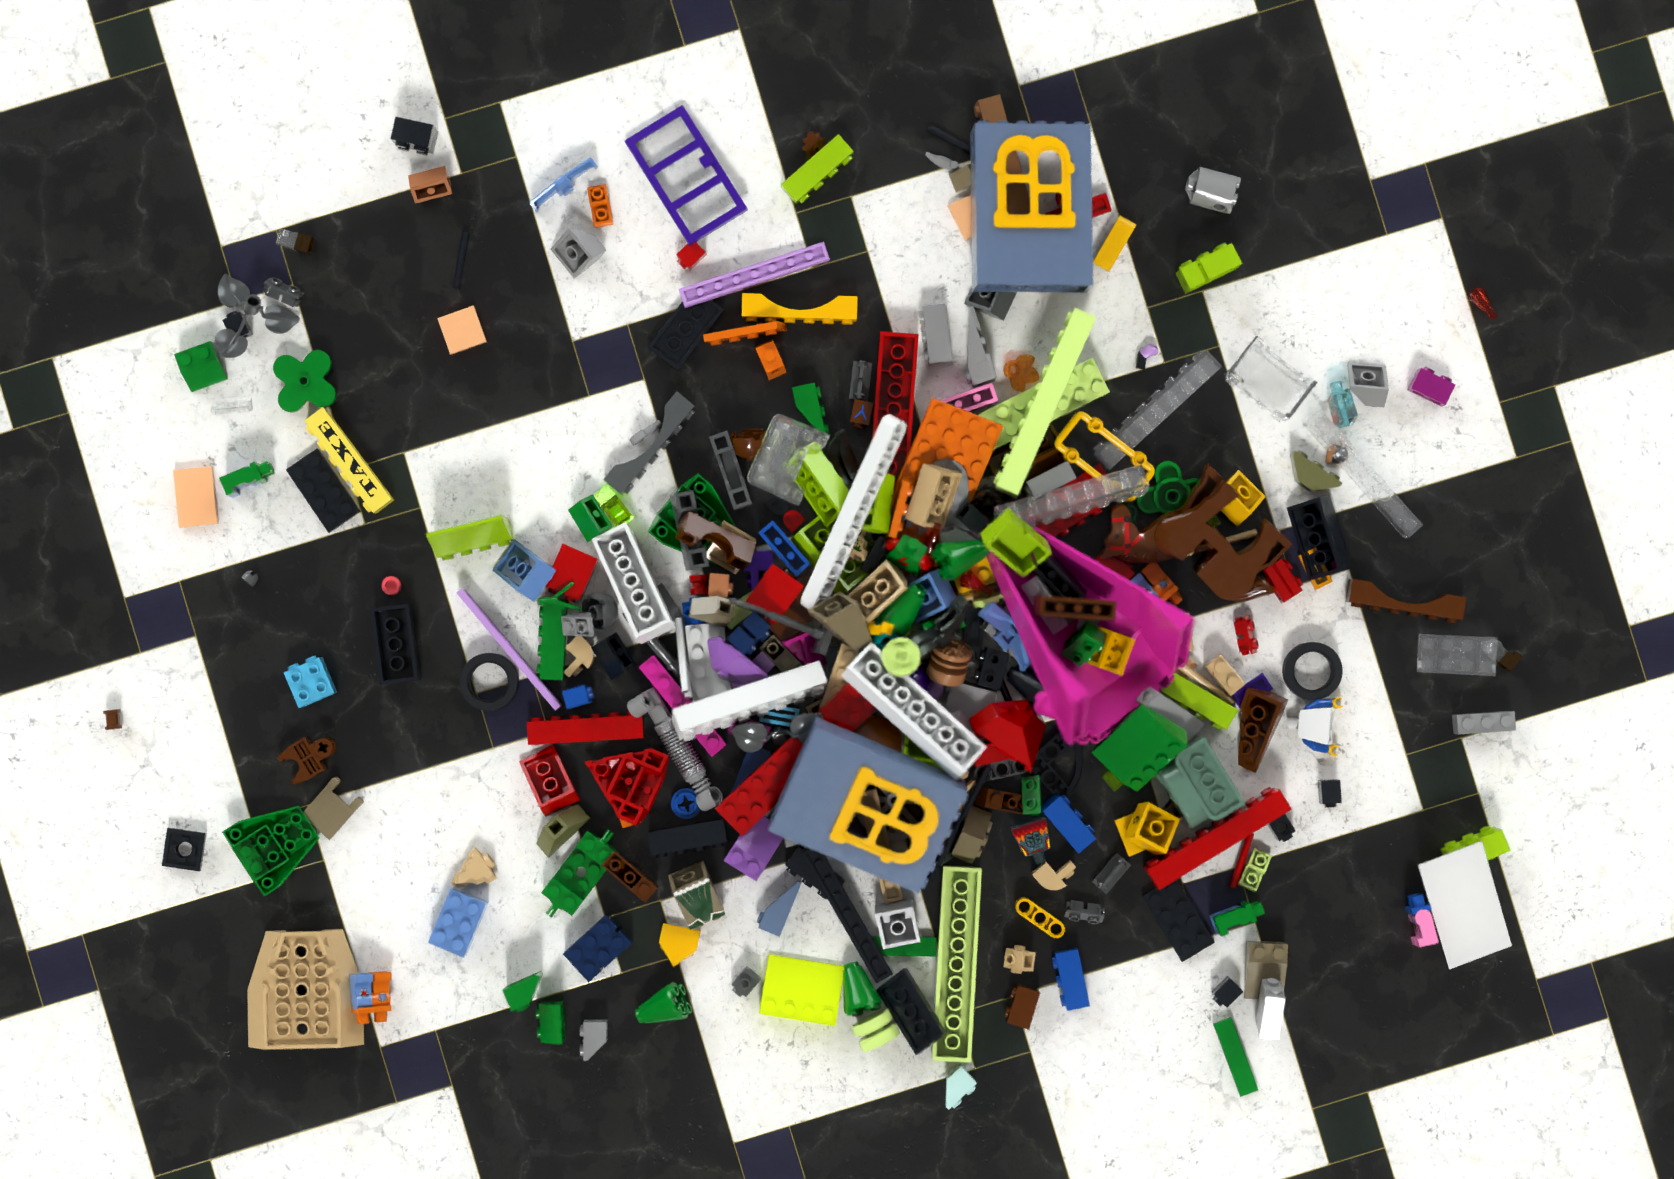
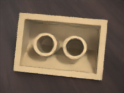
M923 464L919 471L917 484L913 489V496L908 505L905 519L922 527L944 528L962 473L937 465Z
M885 560L847 596L858 602L865 623L868 625L907 589V579L897 565Z

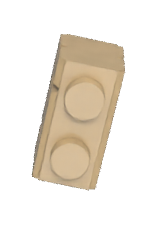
M1221 654L1216 655L1204 666L1229 696H1232L1246 684Z

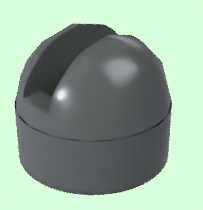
M249 570L241 578L253 587L258 581V574L256 573L252 576L254 571Z

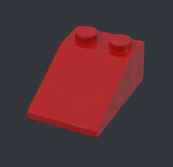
M554 745L519 761L545 817L580 800Z

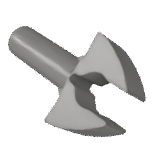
M657 420L644 430H640L629 439L632 445L640 443L645 437L662 427L661 421Z

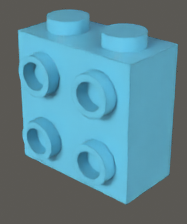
M316 655L305 659V664L300 666L298 663L287 667L288 671L284 672L298 708H303L337 693L322 657L317 658Z

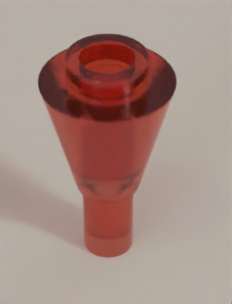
M1477 287L1469 293L1471 296L1468 299L1485 311L1491 320L1498 316L1491 307L1484 287Z
M936 522L934 524L932 532L922 543L928 548V556H932V551L939 544L941 523Z
M968 570L961 575V587L980 591L989 597L992 595L993 590L985 586L972 570Z

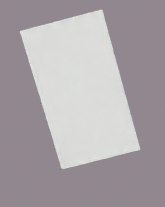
M1482 841L1418 865L1449 969L1512 946Z

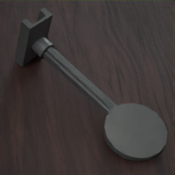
M732 598L729 599V603L752 612L755 611L773 621L810 634L811 637L816 638L812 652L826 656L833 634L823 625L812 627L778 613L766 611L755 605Z

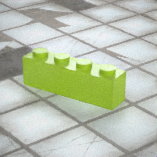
M838 134L781 184V188L795 204L799 201L802 204L810 197L808 194L813 189L817 191L824 184L823 180L826 177L832 178L839 171L837 168L841 164L845 166L853 159L851 155H853L854 151Z
M1177 673L1173 674L1175 678L1170 685L1160 690L1162 695L1168 699H1174L1179 702L1178 705L1184 710L1188 711V709L1196 712L1194 714L1195 717L1202 721L1205 718L1211 721V726L1219 731L1222 728L1227 730L1238 712V709Z

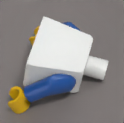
M1335 697L1332 700L1330 698L1317 699L1307 704L1304 710H1300L1299 718L1289 717L1288 728L1298 729V737L1302 738L1303 743L1313 751L1337 756V754L1332 753L1334 747L1340 748L1332 744L1334 710L1343 707L1336 705V700L1342 698Z

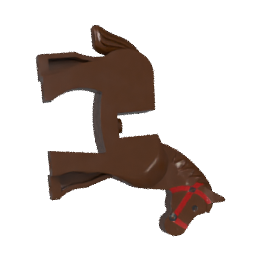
M1207 463L1203 467V473L1199 482L1192 488L1184 505L1179 509L1161 515L1143 530H1138L1130 520V511L1124 504L1115 505L1110 512L1111 530L1107 537L1104 538L1105 548L1099 556L1101 559L1113 556L1119 560L1135 563L1161 562L1173 557L1183 561L1204 541L1210 549L1192 566L1197 575L1218 597L1232 601H1248L1262 595L1274 593V587L1262 577H1255L1261 570L1272 566L1292 545V542L1265 518L1261 522L1259 532L1254 541L1245 549L1235 552L1223 534L1209 523L1208 520L1239 497L1240 494Z

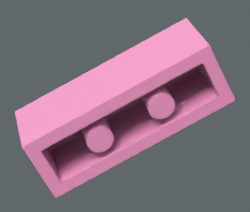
M989 383L941 401L972 412L997 403L998 398L993 384Z

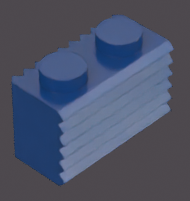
M586 684L563 690L562 692L567 709L592 703V698H595L592 687H588Z

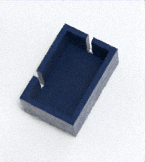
M755 611L750 614L742 623L743 625L738 627L726 641L747 657L757 649L755 645L759 641L763 643L770 636L769 630L771 627Z
M608 913L563 953L588 983L603 970V967L608 966L633 942L623 929H620L618 933L615 931L619 925Z

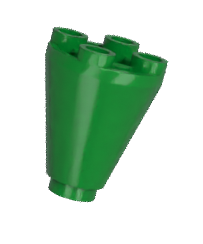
M983 540L939 543L936 545L935 550L932 551V557L934 561H937L940 568L938 572L941 579L950 581L959 577L989 554V549L984 545Z
M918 583L908 586L901 595L876 617L881 621L894 625L891 634L897 632L905 636L910 631L924 601L925 594L927 593L926 589Z
M858 961L844 965L843 970L844 1012L847 1016L853 1017L864 1014V1010L875 1011L881 1009L880 1004H882L880 997L862 966H859Z
M671 982L635 1009L638 1022L647 1024L686 1019L688 1014L692 1013V1009L684 996L686 994L684 986Z

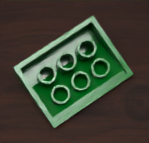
M1141 703L1091 752L1123 784L1138 792L1159 770L1163 769L1177 754L1188 746L1187 734L1185 729Z

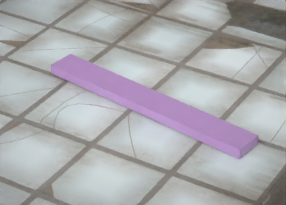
M824 242L680 288L679 293L684 307L687 308L828 262L830 258Z
M460 589L456 592L555 711L562 706L560 701L465 589Z

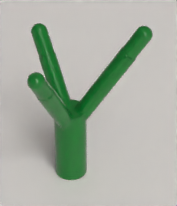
M570 582L554 596L537 598L538 605L558 604L574 610H582L581 607L569 604L568 600L557 599L574 585L573 582Z

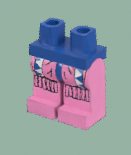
M1423 894L1408 895L1409 906H1406L1405 910L1406 913H1409L1408 918L1413 923L1416 935L1411 937L1412 945L1423 947L1439 943L1433 918L1429 912L1432 910L1431 905L1425 903Z

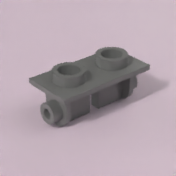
M269 278L263 282L265 286L262 292L266 296L279 300L281 294L283 295L281 302L291 307H298L301 302L299 298L305 294L298 287L288 286L278 278Z
M853 361L849 399L868 401L872 363Z
M1116 853L1092 883L1107 894L1131 865Z
M1074 900L1066 902L1067 910L1064 917L1069 918V920H1086L1088 923L1098 924L1102 923L1105 917V907H1101V904L1087 903V909H1083L1084 902Z

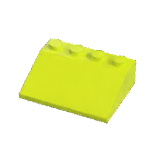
M769 954L759 1014L836 1026L844 966Z

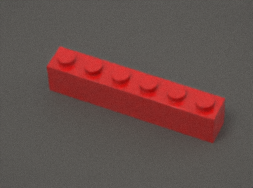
M619 712L608 713V717H600V713L589 714V718H581V715H570V719H562V716H551V720L543 721V717H533L531 721L527 722L528 745L645 738L643 715L636 718L630 712H627V716H620Z

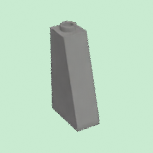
M1151 687L1144 690L1136 699L1139 705L1141 703L1185 729L1187 741L1205 726L1204 722Z

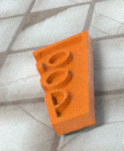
M774 321L703 334L704 342L711 343V346L722 344V341L725 340L737 342L740 341V338L744 337L753 339L763 334H766V336L775 335L777 332L787 331L786 323Z

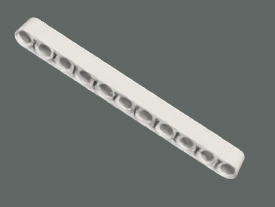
M888 414L883 417L801 597V605L807 609L812 608L831 596L904 436L906 423Z

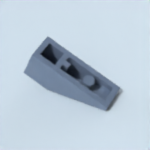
M798 880L770 904L765 912H760L757 923H760L759 929L780 937L802 881Z

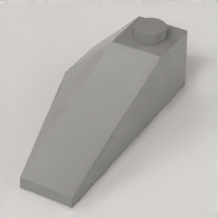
M970 306L968 313V372L965 375L968 384L972 383V386L976 387L995 381L997 376L989 353H986V342L983 335L980 334L981 328L974 307Z

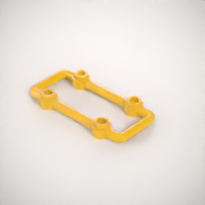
M1085 412L1075 413L1055 439V447L1063 454L1065 461L1078 465L1105 486L1110 496L1114 498L1119 497L1124 502H1133L1155 474L1153 465L1147 461V457L1143 452L1131 449L1103 427L1101 419L1091 417ZM1080 419L1086 422L1089 431L1100 433L1128 455L1134 466L1143 467L1147 470V473L1129 495L1123 491L1120 483L1116 481L1111 482L1081 459L1079 452L1075 448H1067L1062 444Z

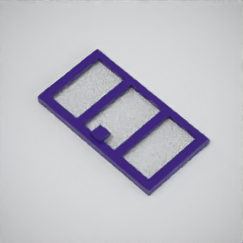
M683 105L624 141L689 246L748 211V208Z

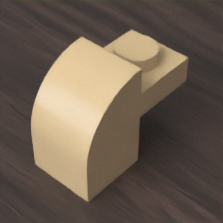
M576 636L565 647L576 657L564 671L568 677H572V675L576 677L583 670L582 665L589 669L595 657L589 641L583 636Z
M1069 860L1059 870L1054 872L1045 861L1031 874L1044 888L1060 890L1066 887L1062 879L1064 877L1066 880L1075 873L1074 869L1076 866Z

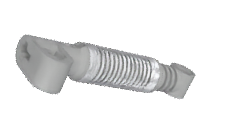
M652 687L629 700L627 707L632 716L638 718L647 712L655 724L654 729L657 731V735H661L660 739L663 738V745L667 744L665 748L668 747L667 751H669V754L672 753L670 756H674L672 759L674 763L677 762L676 766L679 765L677 768L679 771H682L681 774L685 782H688L690 785L693 784L692 789H696L694 792L698 793L696 795L698 807L702 811H708L723 801L721 791L715 786H710L712 783L708 782L709 778H705L706 768L703 763L698 764L701 760H698L699 757H696L698 754H694L696 751H693L692 745L689 746L691 742L684 741V739L679 741L672 722V715L657 689Z

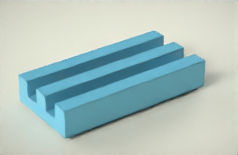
M791 707L781 709L796 712L795 716L770 711L766 715L793 719L799 715L800 709ZM764 715L759 717L760 722L788 727L791 725L788 722L763 718Z

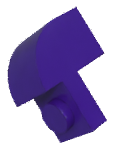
M773 551L753 553L751 564L743 569V572H751V575L747 576L748 587H752V591L759 583V571H767L772 565Z

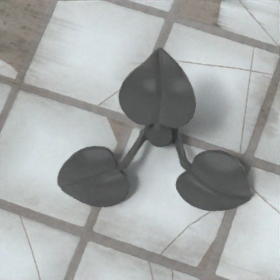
M227 274L222 276L218 286L220 302L230 308L235 307L237 304L239 306L244 305L245 315L237 333L231 329H223L216 334L215 346L220 356L235 358L246 351L248 341L245 337L240 336L248 316L256 315L259 311L262 318L266 319V328L276 334L288 332L299 322L300 318L294 312L279 305L267 306L264 314L263 306H260V297L254 294L250 295L249 288L243 282Z
M822 713L800 714L791 721V732L785 726L775 725L767 736V729L762 724L744 723L733 727L732 733L738 746L746 752L760 750L763 742H767L771 737L775 744L781 746L788 739L787 734L794 739L799 738L800 742L804 744L815 717L823 719Z

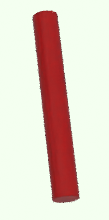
M1253 833L1244 839L1229 884L1232 888H1237L1254 837Z

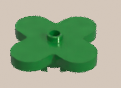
M321 350L311 351L302 362L290 355H282L275 360L273 364L274 374L285 383V386L278 395V404L284 411L290 413L298 412L307 401L320 408H327L335 402L336 390L325 380V376L332 366L331 358L327 353ZM304 377L307 378V383L301 384Z
M1163 461L1155 468L1156 485L1146 487L1136 498L1137 505L1145 513L1161 512L1162 515L1179 509L1184 505L1192 488L1199 482V479L1183 480L1181 470L1176 463ZM1170 492L1175 493V497L1173 499L1168 498V494Z

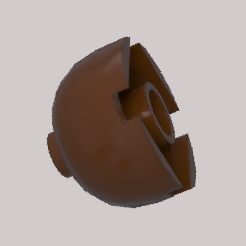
M760 428L744 429L741 434L737 435L736 431L729 435L735 454L745 458L746 461L756 460L757 456L762 455L766 451L768 445L767 430L763 432V429Z

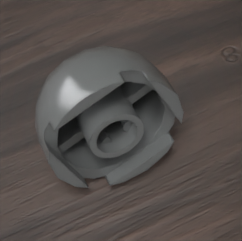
M593 593L587 595V599L583 600L582 612H591L594 632H599L614 625L618 618V605L606 593Z

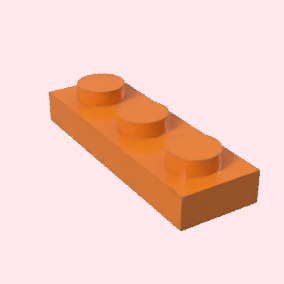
M902 477L890 523L889 537L896 538L897 533L901 534L903 522L900 521L902 515H906L908 504L905 503L906 498L911 496L913 485H910V479Z

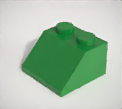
M211 341L174 354L179 370L191 392L228 379L215 343Z
M542 970L511 983L502 990L511 1012L517 1010L518 1013L530 1006L529 1003L533 1000L543 976Z
M564 1000L540 1002L539 1007H536V1019H540V1026H537V1038H541V1043L563 1044L566 1039Z

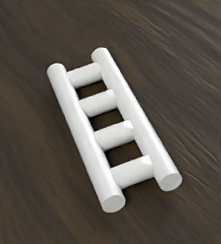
M675 618L681 691L684 693L685 699L692 698L685 624H683L682 618Z

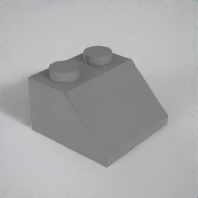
M912 898L875 905V917L883 949L921 942Z

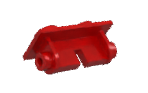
M1250 615L1243 616V619L1242 617L1235 618L1233 623L1236 635L1243 634L1244 638L1237 639L1239 652L1242 653V656L1257 653L1259 644L1257 638H1254L1253 630H1255V624L1253 619L1250 618Z

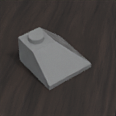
M573 227L568 228L551 248V251L573 278L578 277L607 251L595 235Z
M1348 362L1350 390L1365 406L1385 407L1389 391L1386 365Z

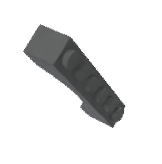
M676 392L665 405L663 425L654 443L637 458L615 465L603 480L621 495L624 493L628 494L633 489L634 485L632 483L636 478L640 480L646 473V466L649 463L652 465L659 457L657 453L661 448L665 450L671 443L669 440L673 434L677 435L682 430L683 426L681 424L686 419L689 421L693 417L695 406L679 392Z

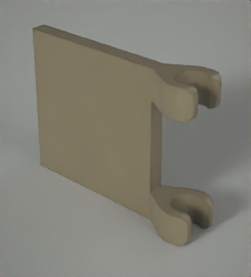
M337 776L329 781L326 787L303 812L309 822L329 840L364 803V800L358 797L349 806L336 795L333 790L341 782Z

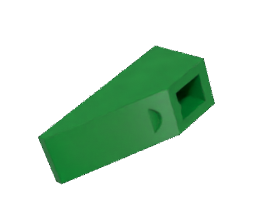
M814 382L792 387L796 408L824 441L827 440L826 436L830 434L828 425L823 424L822 417L825 416L823 405L819 406L818 398H822L819 386L815 387Z

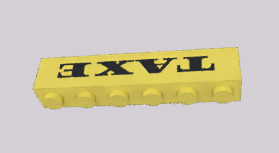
M322 407L304 420L307 424L305 426L311 436L315 434L319 440L317 441L318 446L323 451L326 450L329 453L328 459L334 466L338 465L341 469L340 475L346 482L350 481L353 485L351 490L357 497L361 496L364 500L362 504L368 512L372 511L377 514L394 501L393 497L326 408Z

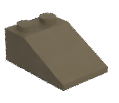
M1246 940L1244 999H1259L1262 979L1275 978L1282 982L1284 990L1288 960L1287 943Z

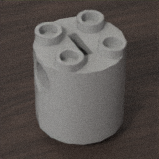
M1199 167L1188 177L1185 191L1189 196V204L1230 214L1238 197V194L1235 192L1236 188H1239L1241 178Z

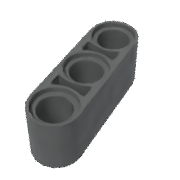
M1012 759L985 764L992 768L985 782L1023 774L1027 770L1025 767L1022 770H1017L1015 767L1016 762ZM1001 763L1007 767L1004 774H998L996 771V767ZM985 765L975 767L974 776L976 779H978V770L984 768Z

